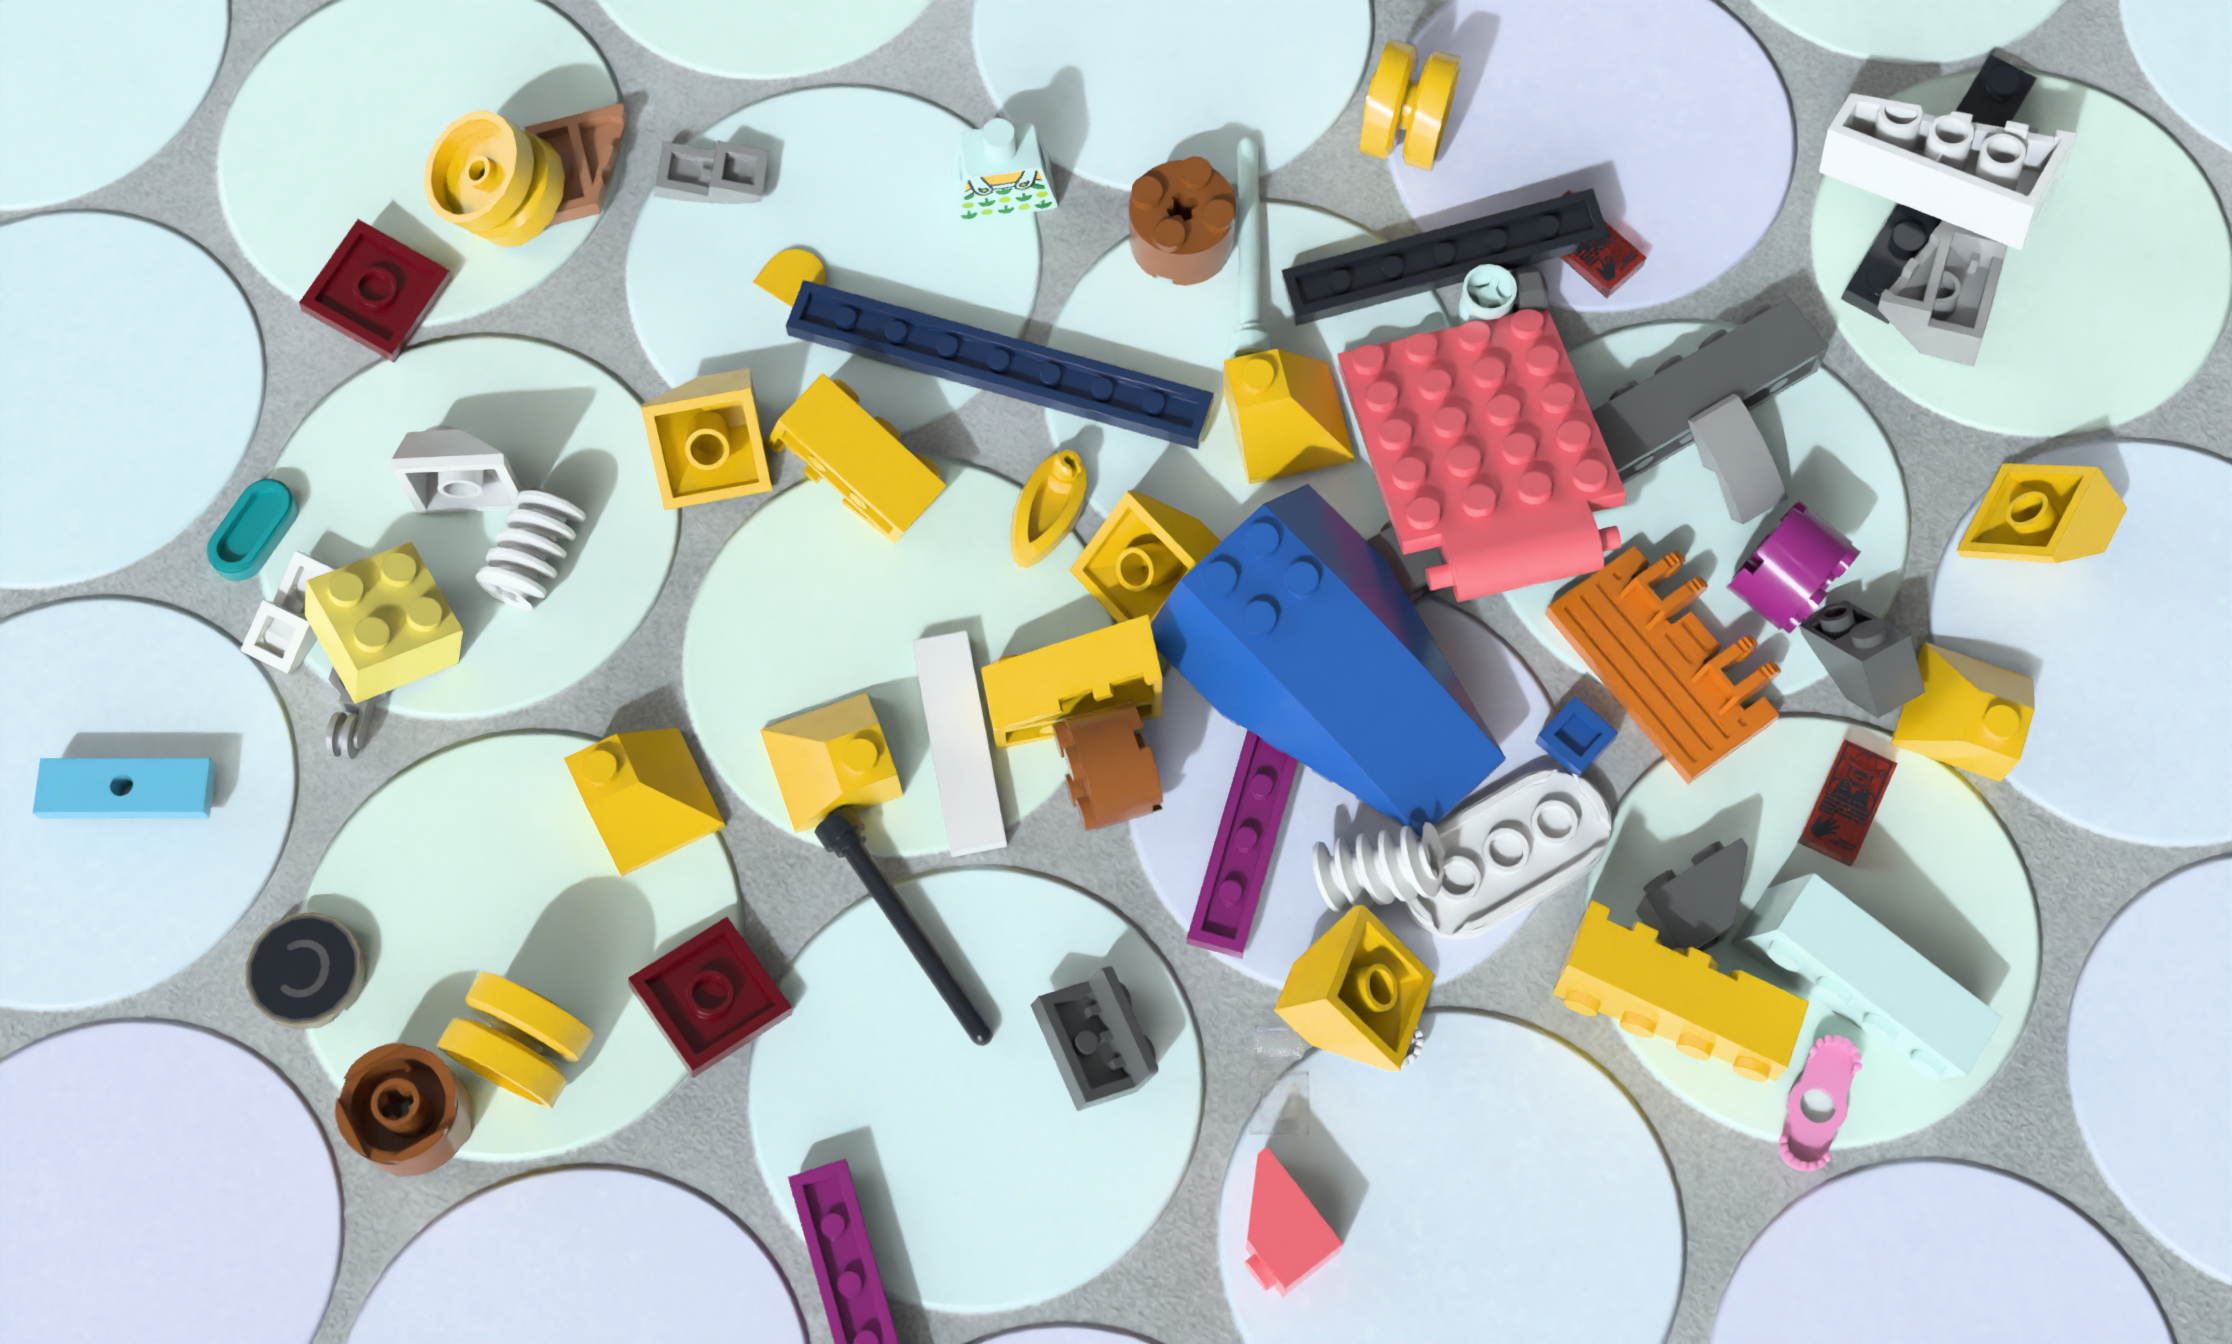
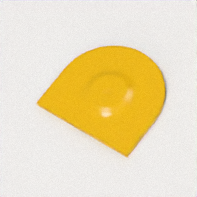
M789 249L773 256L754 279L753 283L788 306L793 307L803 280L825 286L826 272L821 261L812 253L801 249Z

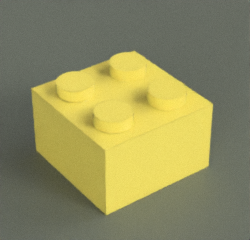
M412 541L306 580L305 617L355 704L459 663L463 628Z

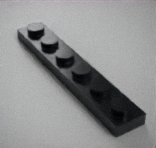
M1990 54L1955 111L1973 114L1971 122L2005 128L2006 122L2014 119L2037 77ZM1898 203L1846 287L1841 300L1889 324L1890 321L1878 310L1881 294L1885 289L1889 290L1901 276L1903 268L1911 258L1915 259L1926 246L1932 232L1941 223L1942 219Z
M1591 188L1281 270L1282 281L1295 325L1298 326L1462 283L1468 273L1480 265H1497L1508 271L1607 245L1609 234L1594 190Z

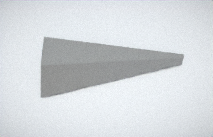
M2029 127L2028 132L2037 134L2038 129ZM1942 220L1932 232L1928 243L1915 259L1911 258L1898 280L1889 290L1885 289L1881 294L1878 310L1920 354L1974 366L1983 340L2008 245Z

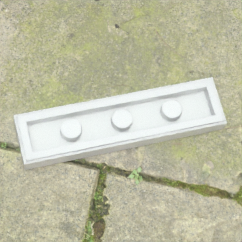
M967 630L912 640L950 855L955 857L1007 847Z

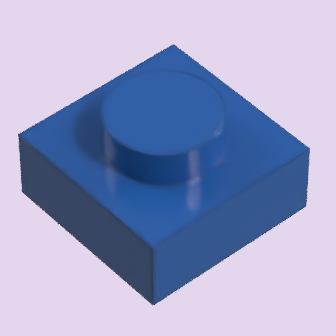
M1574 696L1538 734L1535 743L1570 773L1580 777L1616 740L1619 732Z

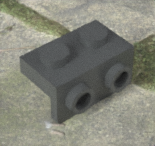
M1112 966L1099 969L1089 981L1040 995L1031 1003L1032 1011L1077 1112L1136 1093L1158 1073L1153 1044L1143 1034L1132 1010L1130 994L1124 984L1119 982Z

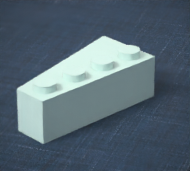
M1815 872L1766 888L1730 943L1852 1022L1876 1040L1907 1058L1909 1065L1914 1070L1932 1080L1968 1076L2003 1019L1998 1013Z

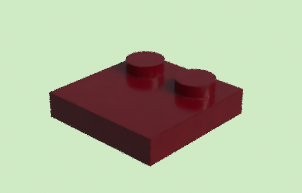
M357 219L301 298L299 305L304 313L388 360L395 362L452 280L449 269Z
M728 917L715 923L628 978L630 989L692 1078H695L792 1015V1006Z

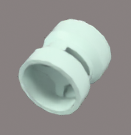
M1486 264L1480 265L1468 273L1464 279L1457 312L1461 325L1470 321L1497 319L1511 314L1517 286L1510 272L1501 266Z

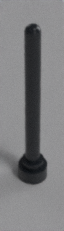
M847 806L829 815L814 830V834L825 850L829 853L835 852L838 858H846L972 1042L979 1046L989 1044L993 1038L991 1026L864 845L867 840L863 833L865 825L853 807Z

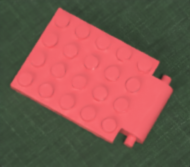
M1548 308L1541 312L1524 309L1515 314L1502 316L1497 319L1470 321L1453 328L1430 333H1417L1408 338L1377 345H1363L1355 350L1337 353L1338 369L1402 554L1405 555L1438 547L1443 565L1425 569L1430 591L1452 586L1457 602H1462L1602 570L1604 568L1603 552L1621 548V537L1617 526L1598 529L1592 512L1625 505L1626 491Z

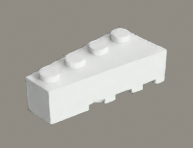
M1850 93L1828 128L1819 172L2022 250L2064 176L2077 133L2057 130L2055 137L2028 132L2029 124L2007 121L2005 128L1971 122L1973 114L1951 111V115L1935 116L1924 114L1921 105Z

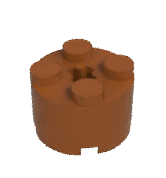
M1193 156L1185 160H1175L1160 164L1138 178L1132 185L1129 201V241L1133 257L1141 269L1154 278L1158 275L1173 280V284L1183 286L1204 282L1222 270L1232 251L1236 228V198L1232 187L1224 176L1212 168L1211 164L1204 158Z
M1131 700L1064 719L1061 723L1052 725L1058 752L1061 758L1065 757L1069 774L1064 775L1067 791L1073 807L1078 808L1085 831L1099 830L1162 811L1163 809L1160 805L1163 803V794L1150 745H1145L1140 733H1134V730L1144 728Z
M399 1043L385 1044L368 1051L358 1058L344 1076L346 1081L342 1087L339 1099H336L335 1118L339 1131L352 1149L388 1173L405 1177L431 1172L448 1162L459 1151L461 1146L468 1141L472 1134V1104L465 1084L436 1054L426 1049ZM406 1101H410L412 1104L408 1107L409 1113L399 1119L403 1115L401 1105Z

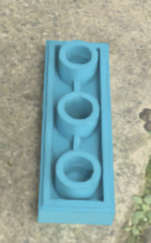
M40 758L32 813L39 818H210L216 764L211 758ZM133 785L131 791L122 796L123 791Z

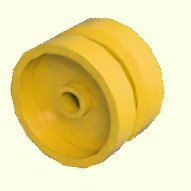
M1389 39L1384 47L1377 71L1374 72L1367 94L1359 153L1385 160L1394 152L1402 129L1406 130L1402 152L1405 165L1432 171L1448 122L1462 56L1438 50L1434 51L1427 58L1418 81L1414 80L1419 55L1416 45Z
M485 110L463 115L450 123L437 138L426 162L424 186L427 201L439 217L498 246L512 247L521 246L537 237L554 218L562 200L565 174L561 157L550 143L522 130L518 125Z
M481 971L464 999L474 1014L492 1026H486L466 1017L454 1018L450 1021L436 1046L456 1062L499 1087L536 1105L552 1109L566 1086L567 1080L563 1072L556 1065L540 1054L542 1053L565 1063L578 1062L581 1060L595 1034L581 1021L542 995L495 974Z

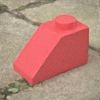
M1267 1146L1257 1155L1246 1250L1250 1257L1244 1263L1265 1291L1274 1286L1279 1294L1284 1297L1340 1253L1343 1243Z

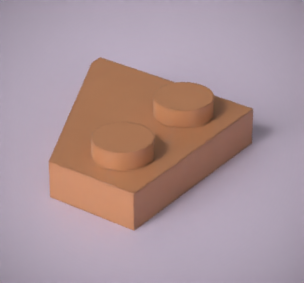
M623 103L524 127L525 131L550 143L561 157L565 174L563 196L549 226L601 213L628 123Z

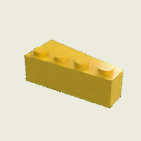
M1594 900L1590 901L1574 932L1552 993L1563 998V1004L1567 1008L1586 1016H1596L1599 1012L1620 1020L1619 1026L1636 1036L1652 1038L1656 1034L1677 1042L1675 1046L1677 1050L1693 1058L1708 1060L1711 1056L1733 1064L1732 1070L1735 1073L1750 1080L1765 1082L1770 1078L1776 1081L1789 1066L1810 1002L1742 970H1732L1726 976L1717 971L1719 965L1712 959V956L1693 947L1671 950L1662 946L1661 941L1657 939L1659 931L1638 921L1634 922L1632 927H1622L1607 920L1611 908Z

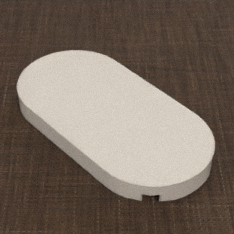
M1540 769L1516 779L1434 827L1440 838L1443 852V880L1440 891L1435 897L1430 898L1422 897L1418 893L1412 901H1401L1410 918L1420 928L1443 939L1467 940L1489 932L1585 876L1596 867L1602 859L1610 840L1611 813L1605 798L1589 780L1574 773L1571 776L1567 773L1558 772L1557 769Z

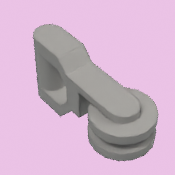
M332 666L328 680L333 690L340 697L338 702L343 712H334L329 720L325 738L326 752L332 757H339L342 754L345 759H354L363 746L376 703L388 698L390 691L355 704L334 666ZM344 712L356 713V714H350V715L347 717V715H346Z

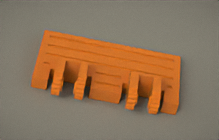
M1634 545L1604 566L1602 570L1597 571L1550 604L1545 615L1689 785L1777 720L1780 714L1764 696L1745 710L1740 705L1770 684L1782 670L1774 661L1761 665L1750 676L1734 686L1724 673L1739 662H1743L1750 657L1758 646V642L1751 634H1748L1718 655L1722 648L1721 645L1691 611L1671 625L1668 620L1698 599L1706 591L1708 585L1701 576L1687 581L1678 590L1661 600L1652 589L1665 581L1666 578L1675 575L1681 569L1686 559L1678 550H1675L1648 568L1650 563Z

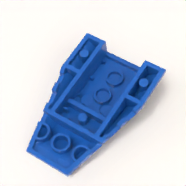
M1309 484L1260 506L1179 581L1151 623L1156 649L1222 717L1237 726L1241 725L1262 738L1263 742L1311 768L1312 772L1330 783L1334 782L1354 794L1356 799L1402 827L1411 826L1415 834L1420 838L1423 837L1425 822L1431 823L1435 827L1506 760L1505 755L1386 559Z

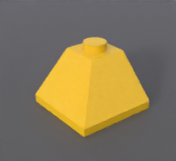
M1273 349L1224 360L1223 393L1248 485L1354 462L1355 456L1328 362L1281 349Z
M750 368L696 377L641 404L664 510L772 491L761 417Z
M2003 463L1959 544L1957 552L1961 557L2060 563L2105 553L2127 507L2099 467Z
M1129 490L1121 498L1069 571L1118 623L1148 614L1151 625L1179 581L1213 551L1221 541L1199 519L1140 492Z
M1923 641L1918 652L1917 662L1926 692L1902 705L1890 744L2001 782L2016 766L2022 756L2035 711L2033 678Z
M867 692L760 729L795 834L817 827L829 815L844 807L851 806L857 813L903 796L896 768Z
M679 728L616 733L564 758L580 795L621 876L629 874L726 827Z
M1362 904L1354 906L1292 964L1274 1011L1312 1046L1390 1072L1401 1070L1435 975Z

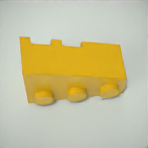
M822 373L779 418L766 446L777 454L785 447L808 464L803 470L804 475L816 484L824 478L844 496L842 503L893 543H896L947 485L939 479L942 474L929 458L920 453L914 456L899 442L901 439L900 434L887 420L880 416H876L873 419L858 405L859 397L850 386L837 378L832 381Z
M1148 614L1022 655L1004 656L993 661L991 665L981 667L996 749L1054 738L1052 725L1061 723L1064 719L1128 700H1131L1135 705L1141 721L1162 717V674Z

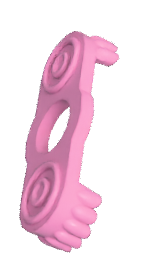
M1827 1035L1824 1039H1818L1815 1045H1812L1809 1049L1810 1054L1807 1057L1800 1081L1793 1086L1788 1095V1116L1779 1137L1778 1148L1781 1158L1794 1170L1803 1172L1815 1171L1818 1168L1824 1167L1826 1162L1832 1158L1831 1153L1828 1151L1834 1133L1841 1127L1847 1117L1848 1104L1846 1098L1854 1075L1862 1069V1064L1860 1063L1862 1056L1860 1053H1857L1858 1047L1854 1044L1851 1045L1849 1038L1843 1039L1841 1035H1835L1834 1037ZM1810 1090H1820L1828 1094L1834 1105L1831 1119L1826 1122L1817 1123L1806 1118L1800 1106L1804 1093Z

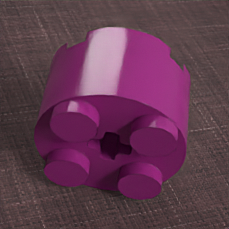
M1797 500L1779 520L1781 521L1780 525L1776 526L1770 534L1766 535L1732 577V581L1726 586L1729 591L1780 630L1782 628L1789 634L1798 626L1803 618L1806 620L1828 594L1825 591L1836 577L1839 578L1850 567L1861 552L1852 545L1853 542L1800 500Z

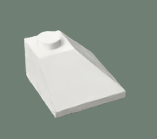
M436 425L428 427L425 431L407 432L391 458V470L418 515L518 509L515 500L523 490L505 454L463 429L456 430L449 426Z

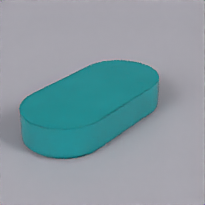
M262 479L249 485L209 539L207 558L213 568L223 578L232 581H242L256 575L294 524L298 515V503L295 496L284 483L275 479Z

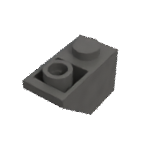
M1844 600L1840 603L1830 604L1821 609L1817 616L1799 625L1802 636L1844 697L1873 716L1880 718L1926 692L1910 635L1851 602Z
M1742 838L1726 847L1720 841H1717L1701 850L1691 859L1694 866L1678 876L1675 875L1673 870H1668L1643 887L1646 895L1635 912L1645 925L1659 931L1657 939L1661 941L1662 946L1671 950L1693 947L1705 952L1724 940L1735 922L1748 852L1747 844Z

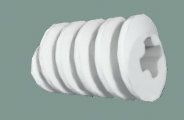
M537 487L521 491L515 500L518 509L511 510L505 519L508 528L501 529L495 538L498 547L491 548L485 557L489 566L480 568L475 576L477 583L486 593L510 606L529 612L534 609L526 600L527 596L544 598L548 592L536 581L537 577L554 579L557 575V571L546 562L547 557L564 560L567 555L566 551L555 543L557 538L574 541L577 536L575 531L565 524L566 520L583 523L586 518V514L563 496Z
M1424 823L1423 837L1420 841L1417 840L1411 826H1403L1400 833V844L1397 845L1389 830H1381L1378 835V848L1373 847L1368 834H1359L1356 839V852H1352L1350 844L1343 837L1337 838L1334 843V856L1330 855L1326 844L1322 841L1316 842L1312 850L1313 870L1317 885L1328 907L1334 912H1346L1352 905L1358 906L1363 904L1366 908H1369L1374 901L1379 905H1388L1396 897L1400 901H1412L1418 893L1422 897H1435L1441 888L1443 880V852L1440 838L1431 823Z

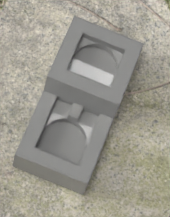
M718 140L715 150L663 141L654 196L702 203L760 202L763 196L769 150Z
M1732 394L1688 419L1703 467L1716 473L1732 520L1745 524L1788 499L1770 451L1739 396Z

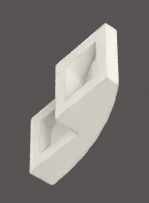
M295 551L274 600H262L240 651L287 674H293L318 639L305 617L306 580L338 568L307 553Z

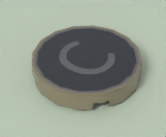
M315 912L293 914L270 925L254 942L246 962V987L254 1005L276 1024L296 1030L321 1028L334 1021L332 1018L338 1016L344 1009L347 1011L355 1003L366 979L365 955L354 934L335 918Z

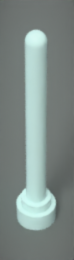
M1250 137L1243 138L1238 144L1239 326L1234 329V334L1229 338V359L1272 350V338L1266 333V328L1261 325L1259 152L1257 142Z

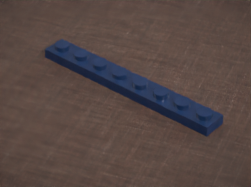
M806 280L802 282L785 325L787 334L791 337L1194 449L1199 448L1214 403L1213 392Z

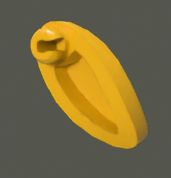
M1065 449L1044 460L1028 478L1017 497L1012 514L1010 548L1013 560L1019 567L1028 568L1047 557L1068 536L1078 521L1086 496L1087 470L1081 456L1076 451Z

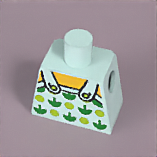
M995 118L988 121L983 128L966 130L958 135L951 176L959 223L1057 209L1050 159L1035 123L1021 122L1012 124L1006 119Z

